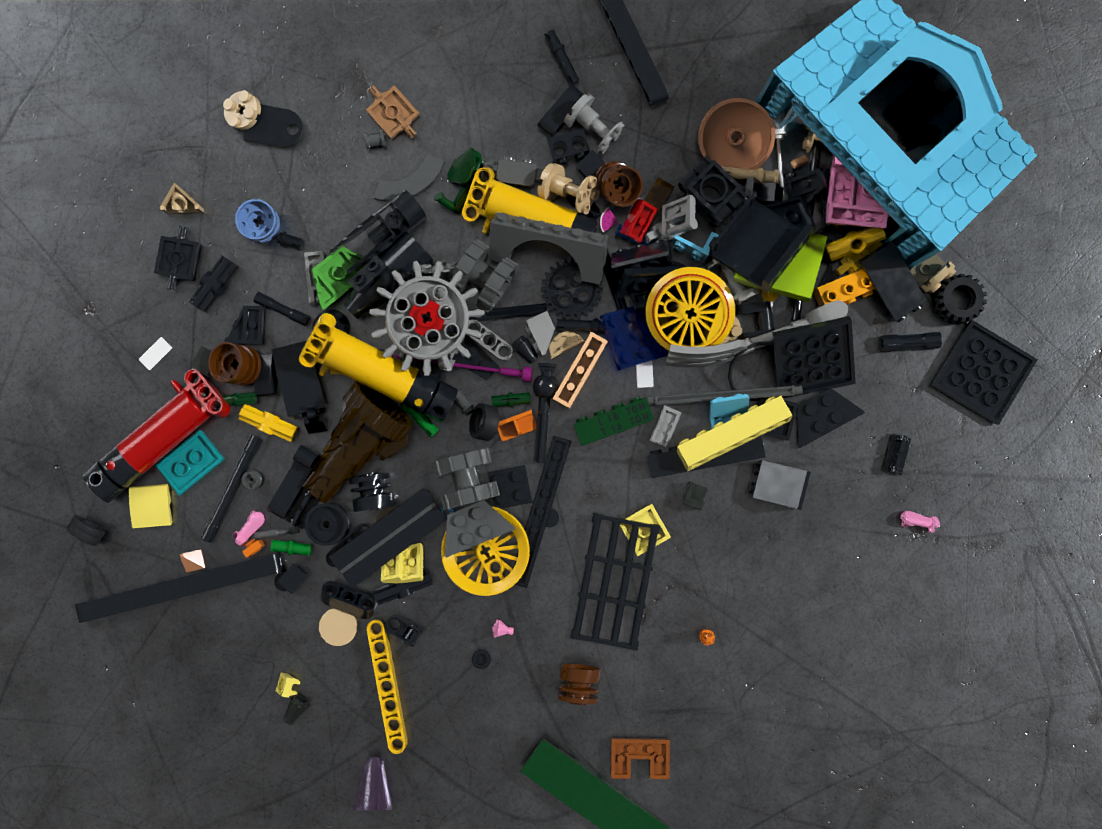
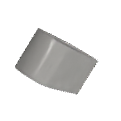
M469 320L468 328L473 324L479 327L478 332L483 335L482 339L469 336L472 340L500 361L506 362L512 358L513 351L507 342L479 321ZM492 336L494 343L492 345H485L484 338ZM503 347L509 349V355L506 357L499 355V350Z

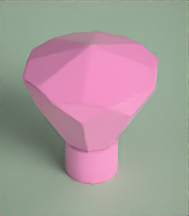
M497 619L492 627L494 638L506 634L513 635L514 628L506 626L501 620Z

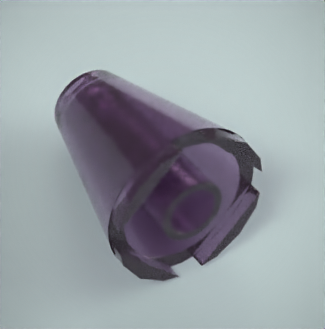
M368 758V762L363 764L353 805V810L355 811L392 810L384 762L380 761V758Z

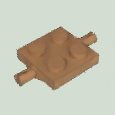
M395 85L383 93H380L375 86H372L369 92L376 99L366 109L367 113L391 140L403 131L411 139L414 138L413 135L416 136L417 133L410 125L420 115L419 112Z

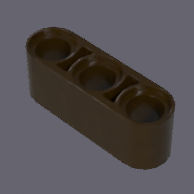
M659 177L644 200L658 209L646 234L674 189L673 185Z

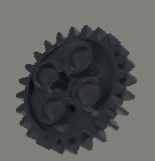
M571 258L570 263H567L566 259H564L563 265L557 261L556 269L550 266L552 273L545 272V276L548 279H542V283L546 284V286L541 287V290L546 292L542 295V298H548L545 305L551 304L549 311L551 312L555 309V316L562 313L563 319L567 315L570 316V320H573L574 315L580 319L582 313L587 317V310L594 312L592 305H599L596 299H601L602 296L597 292L603 291V288L598 287L599 284L586 281L576 282L573 277L577 273L581 274L578 264L574 263L573 258ZM563 278L566 283L564 286L559 287L555 284V280ZM584 284H588V287L575 289V293H571V291H565L561 294H555L556 291L568 290L569 285H572L573 288H576ZM586 292L589 298L585 301L580 300L578 294ZM567 296L570 298V303L562 305L559 301L560 298Z

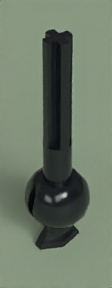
M538 363L541 376H537L532 385L533 392L539 397L534 462L545 463L550 398L554 397L559 388L558 381L555 377H552V372L557 367V364Z

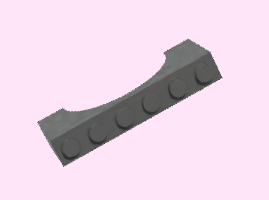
M495 213L490 222V261L500 263L506 257L510 259L513 249L526 241H548L562 247L572 255L579 266L581 281L600 285L605 273L608 245L607 235L550 224L544 221L531 220L525 217H517L506 213Z

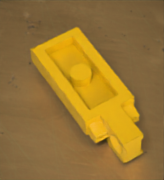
M879 241L867 246L861 253H851L844 256L840 260L842 265L834 272L838 277L846 271L849 274L856 272L858 269L855 262L881 246V242Z

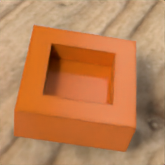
M253 539L245 545L246 549L242 553L248 558L266 545L262 539L257 541Z

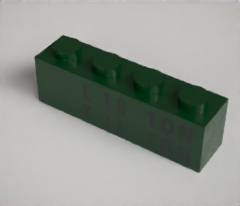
M641 396L631 399V403L625 406L623 403L612 406L613 410L605 412V409L595 412V417L588 419L587 416L576 419L577 423L574 424V428L581 447L654 420L647 399H641Z

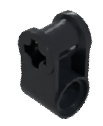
M399 615L390 616L385 624L386 630L411 647L415 646L414 642L419 634L424 631L418 625ZM390 621H399L400 627L398 629L391 628Z

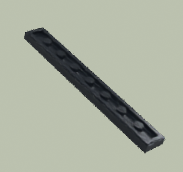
M553 435L525 527L530 547L528 565L524 574L515 585L524 588L528 587L571 446V440ZM547 509L543 523H541L540 515H543L544 510Z

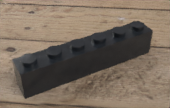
M762 435L690 471L765 458ZM677 446L670 447L669 452L662 453L661 449L650 451L651 455L646 456L650 478L687 472L677 453Z

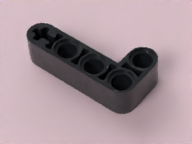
M301 445L297 449L293 457L294 463L267 507L269 512L283 520L288 516L303 489V484L314 471L313 466L321 454L306 445Z

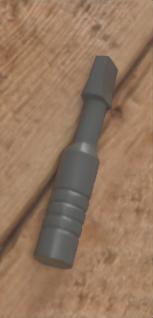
M289 527L282 530L272 529L254 532L255 539L270 538L281 534L299 533L298 527Z

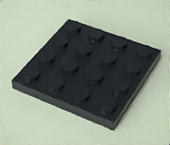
M850 316L772 332L778 387L802 386L803 394L800 395L856 384L852 320ZM782 396L783 399H784V398L792 397V396Z
M971 320L931 386L992 423L999 425L1038 359Z

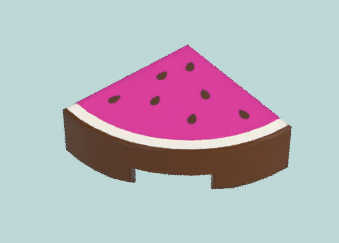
M609 207L602 212L600 217V230L602 234L619 223Z

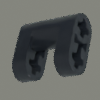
M763 301L735 306L736 316L755 314L757 331L742 333L739 336L740 340L751 339L775 330L771 302Z

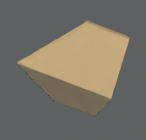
M173 183L160 206V210L166 214L204 213V209L176 183Z

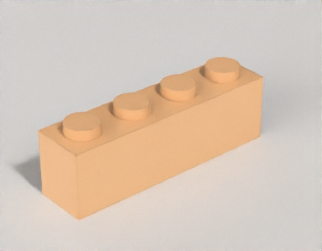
M593 332L589 334L554 395L553 401L570 410L608 343L607 340Z

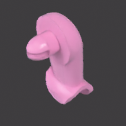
M250 512L247 522L241 530L233 533L236 544L245 546L249 541L248 538L263 525L265 518L261 512Z
M904 511L900 516L902 519L901 526H904V528L916 525L928 528L930 533H934V527L938 528L940 526L939 519L935 516L928 518L912 511Z

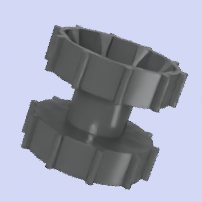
M477 239L464 252L449 282L454 274L460 270L463 276L455 288L460 293H464L471 283L482 291L476 306L488 313L492 311L501 299L519 264L506 257L494 269L484 262L490 246Z
M488 448L431 463L435 477L451 474L456 492L440 496L444 510L500 495L497 481L482 485L479 482L476 467L491 463Z

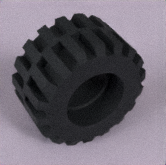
M959 274L940 283L941 286L933 294L936 297L932 299V303H936L934 310L939 311L937 315L939 317L943 316V321L945 322L951 321L950 324H963L977 318L980 312H983L985 309L983 305L987 303V300L984 299L987 293L982 291V288L985 287L983 284H978L980 280L977 278L972 279V275L965 276V274ZM954 289L962 290L966 294L968 304L965 310L958 309L953 305L951 294Z

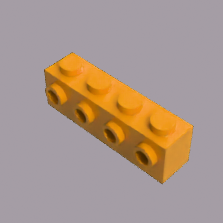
M861 269L815 288L813 294L819 307L837 300L843 301L848 305L855 302V297L862 295V298L874 294L872 290L875 287L865 270Z

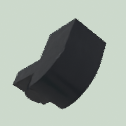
M747 177L744 192L748 196H751L756 191L755 200L762 205L782 201L784 188L778 183H761L755 177Z

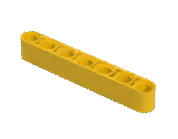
M374 619L367 625V635L388 748L392 753L399 754L404 751L407 745L404 718L388 632L385 627L386 623L382 619ZM373 623H378L381 626L380 633H375L372 630ZM376 643H383L385 650L383 652L377 651L375 648ZM380 662L388 664L387 671H382L379 668ZM389 681L392 684V689H384L382 683ZM386 701H394L396 707L389 709L386 706ZM390 720H397L399 727L392 728L389 724ZM400 739L403 746L400 748L395 747L393 740Z

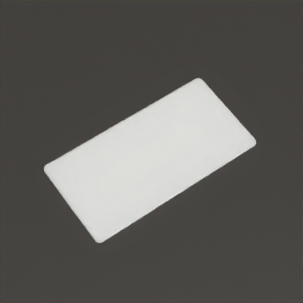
M160 337L139 358V361L148 370H151L172 347Z
M637 355V387H653L652 355Z

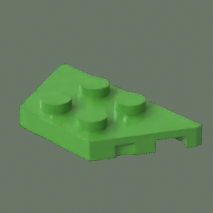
M343 247L333 255H329L311 270L322 311L352 288L348 281L365 265L350 273L349 276L346 275V272L364 257L363 255L351 252L350 249Z

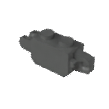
M504 157V159H499V162H484V167H489L494 171V178L497 181L514 188L531 190L535 187V183L542 184L543 182L540 177L544 169L537 168V164H534L531 160L519 162L515 161L514 158ZM483 171V175L489 176L487 171Z

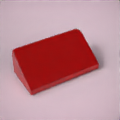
M637 199L620 233L641 243L658 209L644 200Z

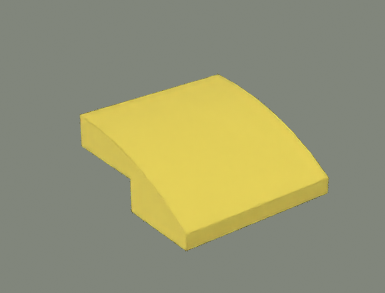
M168 484L129 487L132 528L172 524L169 505L171 497Z
M421 543L412 544L381 567V582L408 583L422 581L423 545Z

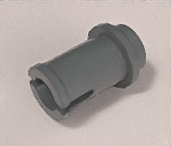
M461 391L457 392L454 402L462 410L461 413L467 416L472 413L474 404L470 403Z

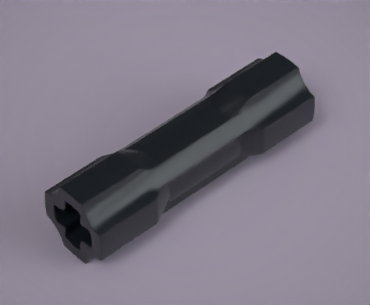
M940 332L882 335L880 338L881 351L939 349L942 346V336Z

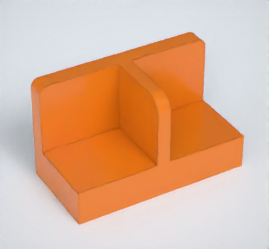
M532 410L499 421L498 432L502 442L536 430L537 424Z

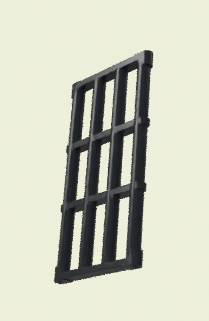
M593 513L589 547L585 555L586 563L581 590L578 592L579 601L574 628L571 630L570 638L638 651V637L643 611L646 609V594L650 573L653 571L652 562L657 535L660 533L661 525ZM601 519L613 521L606 558L595 556ZM620 523L632 525L625 561L614 560ZM639 526L651 528L644 565L633 563ZM594 561L605 563L599 596L588 594ZM613 564L624 566L618 599L607 597ZM632 568L643 570L637 603L626 601ZM587 599L598 600L592 637L580 635ZM606 602L617 604L611 640L599 638ZM625 606L636 608L630 644L618 642Z

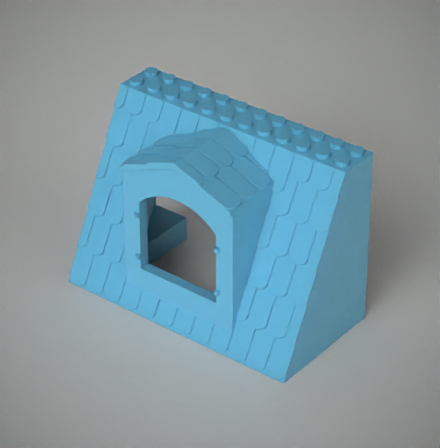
M892 0L859 1L777 66L770 74L756 100V103L761 105L773 119L783 111L786 112L785 118L779 125L781 128L788 125L798 116L897 222L900 227L882 243L893 242L909 270L942 251L1037 156L1033 147L1026 144L1021 139L1020 133L1013 130L1008 125L1006 118L998 114L1003 109L1002 102L992 81V74L981 48L954 34L950 35L929 23L920 21L916 25L912 18L907 17L903 13L901 6ZM905 60L922 62L929 69L935 68L939 73L936 77L948 90L953 88L958 93L956 98L961 102L963 121L916 164L858 104Z

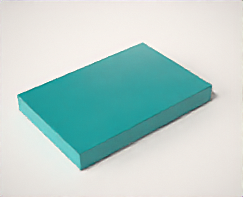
M199 430L155 467L176 493L181 496L222 463L225 458L205 433Z

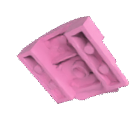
M833 155L827 197L826 223L886 229L887 218L890 215Z

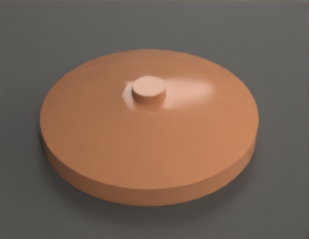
M730 98L714 105L702 119L698 132V144L703 158L707 155L721 167L757 170L769 158L775 143V128L770 115L761 105L745 98Z

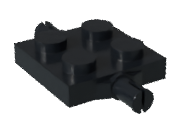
M179 225L177 236H161L154 273L169 278L168 290L175 291L176 280L186 279L193 281L200 243L189 241L185 238L187 229L185 226Z

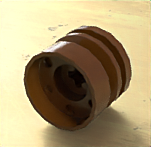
M606 162L600 166L595 174L597 189L600 190L599 195L616 206H629L637 201L642 193L643 182L639 172L622 162Z
M223 342L211 351L208 368L212 377L219 382L247 386L258 378L261 371V359L257 351L249 346Z
M561 664L560 679L568 681V684L559 685V690L565 692L558 693V699L575 705L598 703V696L592 694L599 693V689L591 686V684L600 682L601 668L582 664Z

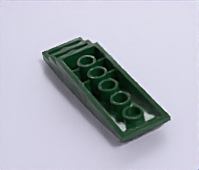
M544 738L520 770L521 773L600 829H669L666 824L577 759H573L560 748H556Z

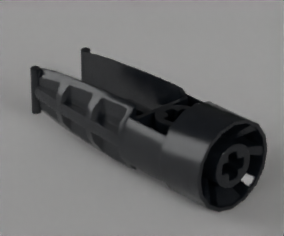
M403 190L358 225L333 249H330V255L339 251L379 220L381 224L370 231L367 236L373 243L387 233L390 234V237L350 267L346 272V275L349 276L350 273L365 265L376 255L381 254L406 232H409L425 220L426 214L416 199L407 190ZM391 206L393 211L389 212L384 220L379 214ZM390 217H391V219H395V218H396V219H397V221H396V224H397V225H395L394 223H392V224L390 225V224H389V221H390L389 218H390ZM401 223H403L407 228L395 237L393 231L398 230Z

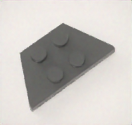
M485 500L479 501L447 515L445 557L452 556L516 528L498 511L492 508Z

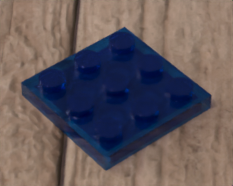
M633 306L600 316L618 371L668 356L669 350L661 346L649 330L646 311L634 313Z

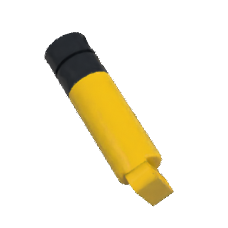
M324 313L319 317L299 356V362L303 366L312 367L316 362L323 364L320 368V376H325L330 368L420 413L423 412L424 415L440 423L443 422L454 403L458 392L457 388L441 380L438 382V379L431 375L424 376L423 371L411 365L407 371L401 370L403 361L393 356L385 358L383 351L335 328L336 319L333 315Z

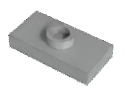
M664 405L649 441L667 448L682 412Z

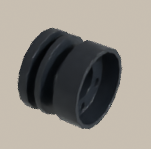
M367 473L349 479V484L359 485V488L350 489L353 493H360V497L352 500L354 512L394 506L393 494L383 493L384 488L391 486V483L382 484L383 479L390 478L389 473Z

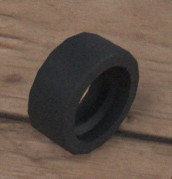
M479 403L475 406L470 416L469 432L474 439L490 441L498 429L499 412L496 406Z

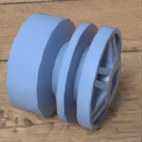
M251 199L238 207L235 214V223L239 232L247 239L255 243H266L277 236L280 230V218L278 213L267 202L260 199ZM260 218H261V220H262L264 223H263V224H260L259 227H258V225L255 224V222H256V221H260Z

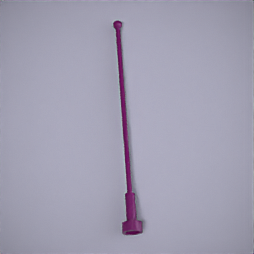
M392 355L393 357L400 359L399 355ZM412 359V361L424 362L422 359ZM431 360L430 363H437V364H438V361H437V360ZM454 363L453 367L498 372L500 375L521 377L522 382H531L532 367L524 366L523 370L504 367L497 369Z

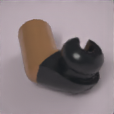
M805 155L792 160L784 169V175H786L787 180L796 177L794 170L808 164V158Z

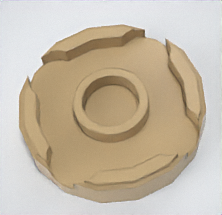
M335 608L323 614L319 622L321 637L326 643L333 646L348 644L358 631L356 616Z

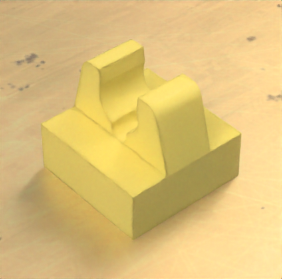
M281 672L275 691L280 696L289 698V696L297 694V691L291 688L293 684L300 685V681L287 673Z

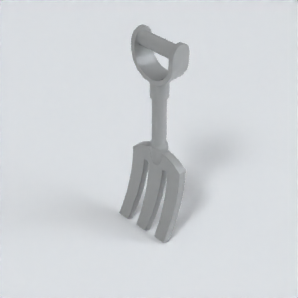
M833 301L812 310L803 319L791 322L788 326L751 339L746 338L705 347L671 344L666 365L703 367L732 361L737 353L747 349V346L758 341L773 342L772 332L845 317L848 313V306L843 301ZM759 345L750 348L747 351H745L742 355L750 353L756 349H759L767 345Z

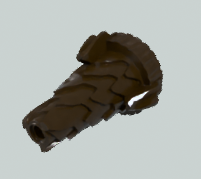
M357 381L353 383L343 396L344 404L339 423L333 429L331 438L323 450L324 453L314 464V471L303 484V488L308 489L314 497L323 503H327L346 480L351 479L354 474L359 472L378 453L380 460L384 461L402 450L409 443L407 435L412 430L413 423L408 414L389 397Z

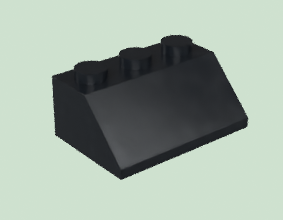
M657 240L654 244L649 245L640 244L632 249H619L611 255V267L619 281L623 270L626 268L674 266L668 240Z

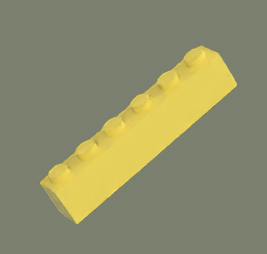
M773 396L759 407L754 405L747 410L748 412L732 416L731 420L726 423H717L713 426L714 429L710 431L703 430L691 440L687 438L681 441L679 446H677V453L687 472L790 422L792 414L782 396L777 398Z

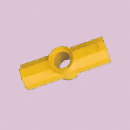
M867 227L858 232L850 231L844 238L827 244L825 247L830 260L835 261L851 253H861L867 246L886 239L883 228ZM859 239L857 244L852 245L854 240Z
M245 404L239 413V420L257 427L260 431L270 435L274 434L290 442L294 440L298 432L297 426Z

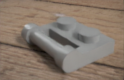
M687 195L662 206V236L664 239H670L675 234L686 230L691 231L698 227L697 220L695 219V196ZM685 219V223L671 228V224Z

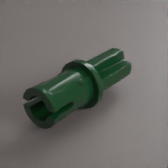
M235 392L234 394L222 395L229 406L235 405L239 407L244 404L257 403L255 392L240 394Z

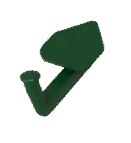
M470 147L453 161L448 171L447 179L449 181L462 184L454 202L447 199L443 192L436 194L434 197L435 201H438L442 206L455 214L462 212L474 175L478 169L483 168V157L478 151Z

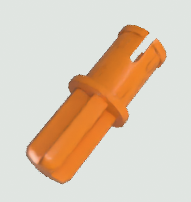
M703 629L700 631L699 638L702 644H714L715 635L711 630Z

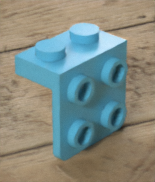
M711 232L703 248L678 235L674 236L671 245L674 246L673 249L675 251L691 255L690 258L694 261L705 262L709 255L711 240L719 235Z
M736 394L731 397H717L711 400L709 417L711 428L714 429L713 426L719 422L726 423L730 421V418L738 413L742 415L748 412L749 395Z

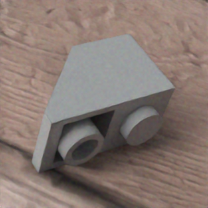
M547 311L526 320L527 326H525L528 336H533L535 343L532 345L536 353H541L542 357L546 356L555 332V327Z

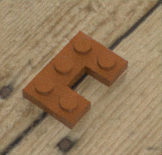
M611 738L612 779H631V759H650V779H670L669 738Z

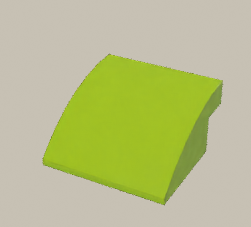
M812 233L809 240L769 292L809 303L827 236ZM735 273L733 282L760 289Z

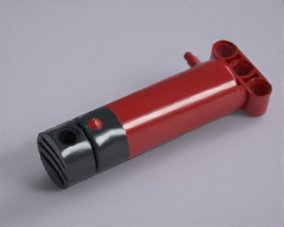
M192 369L185 374L184 380L187 384L185 388L176 380L171 381V385L177 394L103 456L100 461L83 473L82 477L85 483L95 495L106 503H110L125 488L135 482L212 415L218 418L228 416L230 413L229 404L207 376L198 370ZM199 377L198 381L194 383V380ZM210 390L209 395L205 397L206 392ZM221 404V408L216 411V407Z

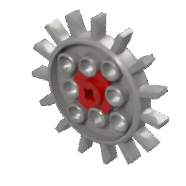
M418 261L413 262L415 278L407 282L403 280L402 275L396 270L392 272L394 279L400 285L393 294L384 288H377L376 291L381 296L388 298L389 302L386 310L370 309L369 313L376 317H385L386 328L376 330L371 334L373 338L389 335L393 341V344L383 353L385 358L392 356L398 349L407 354L402 363L401 370L407 371L413 358L422 359L424 361V376H430L431 360L441 358L445 369L450 372L452 371V364L448 359V355L455 349L462 356L468 359L471 357L470 352L461 345L465 336L469 335L476 339H482L483 335L480 332L471 330L468 326L469 318L482 317L485 315V311L480 309L468 310L466 300L474 297L478 290L473 288L461 294L455 288L463 276L460 270L454 274L450 282L440 279L443 269L442 262L437 261L432 277L422 276L421 266ZM438 288H443L446 292L445 296L441 299L435 297V291ZM419 294H424L427 298L426 302L422 305L416 302V297ZM400 300H406L408 304L407 308L403 311L397 308ZM444 307H449L452 311L451 315L447 318L441 316V310ZM430 313L432 321L424 323L423 316H427ZM406 319H412L414 323L413 327L409 330L403 327V322ZM449 326L457 327V334L453 337L447 335V328ZM437 332L438 340L434 343L429 342V333ZM416 337L419 339L420 344L417 348L412 349L409 346V341Z

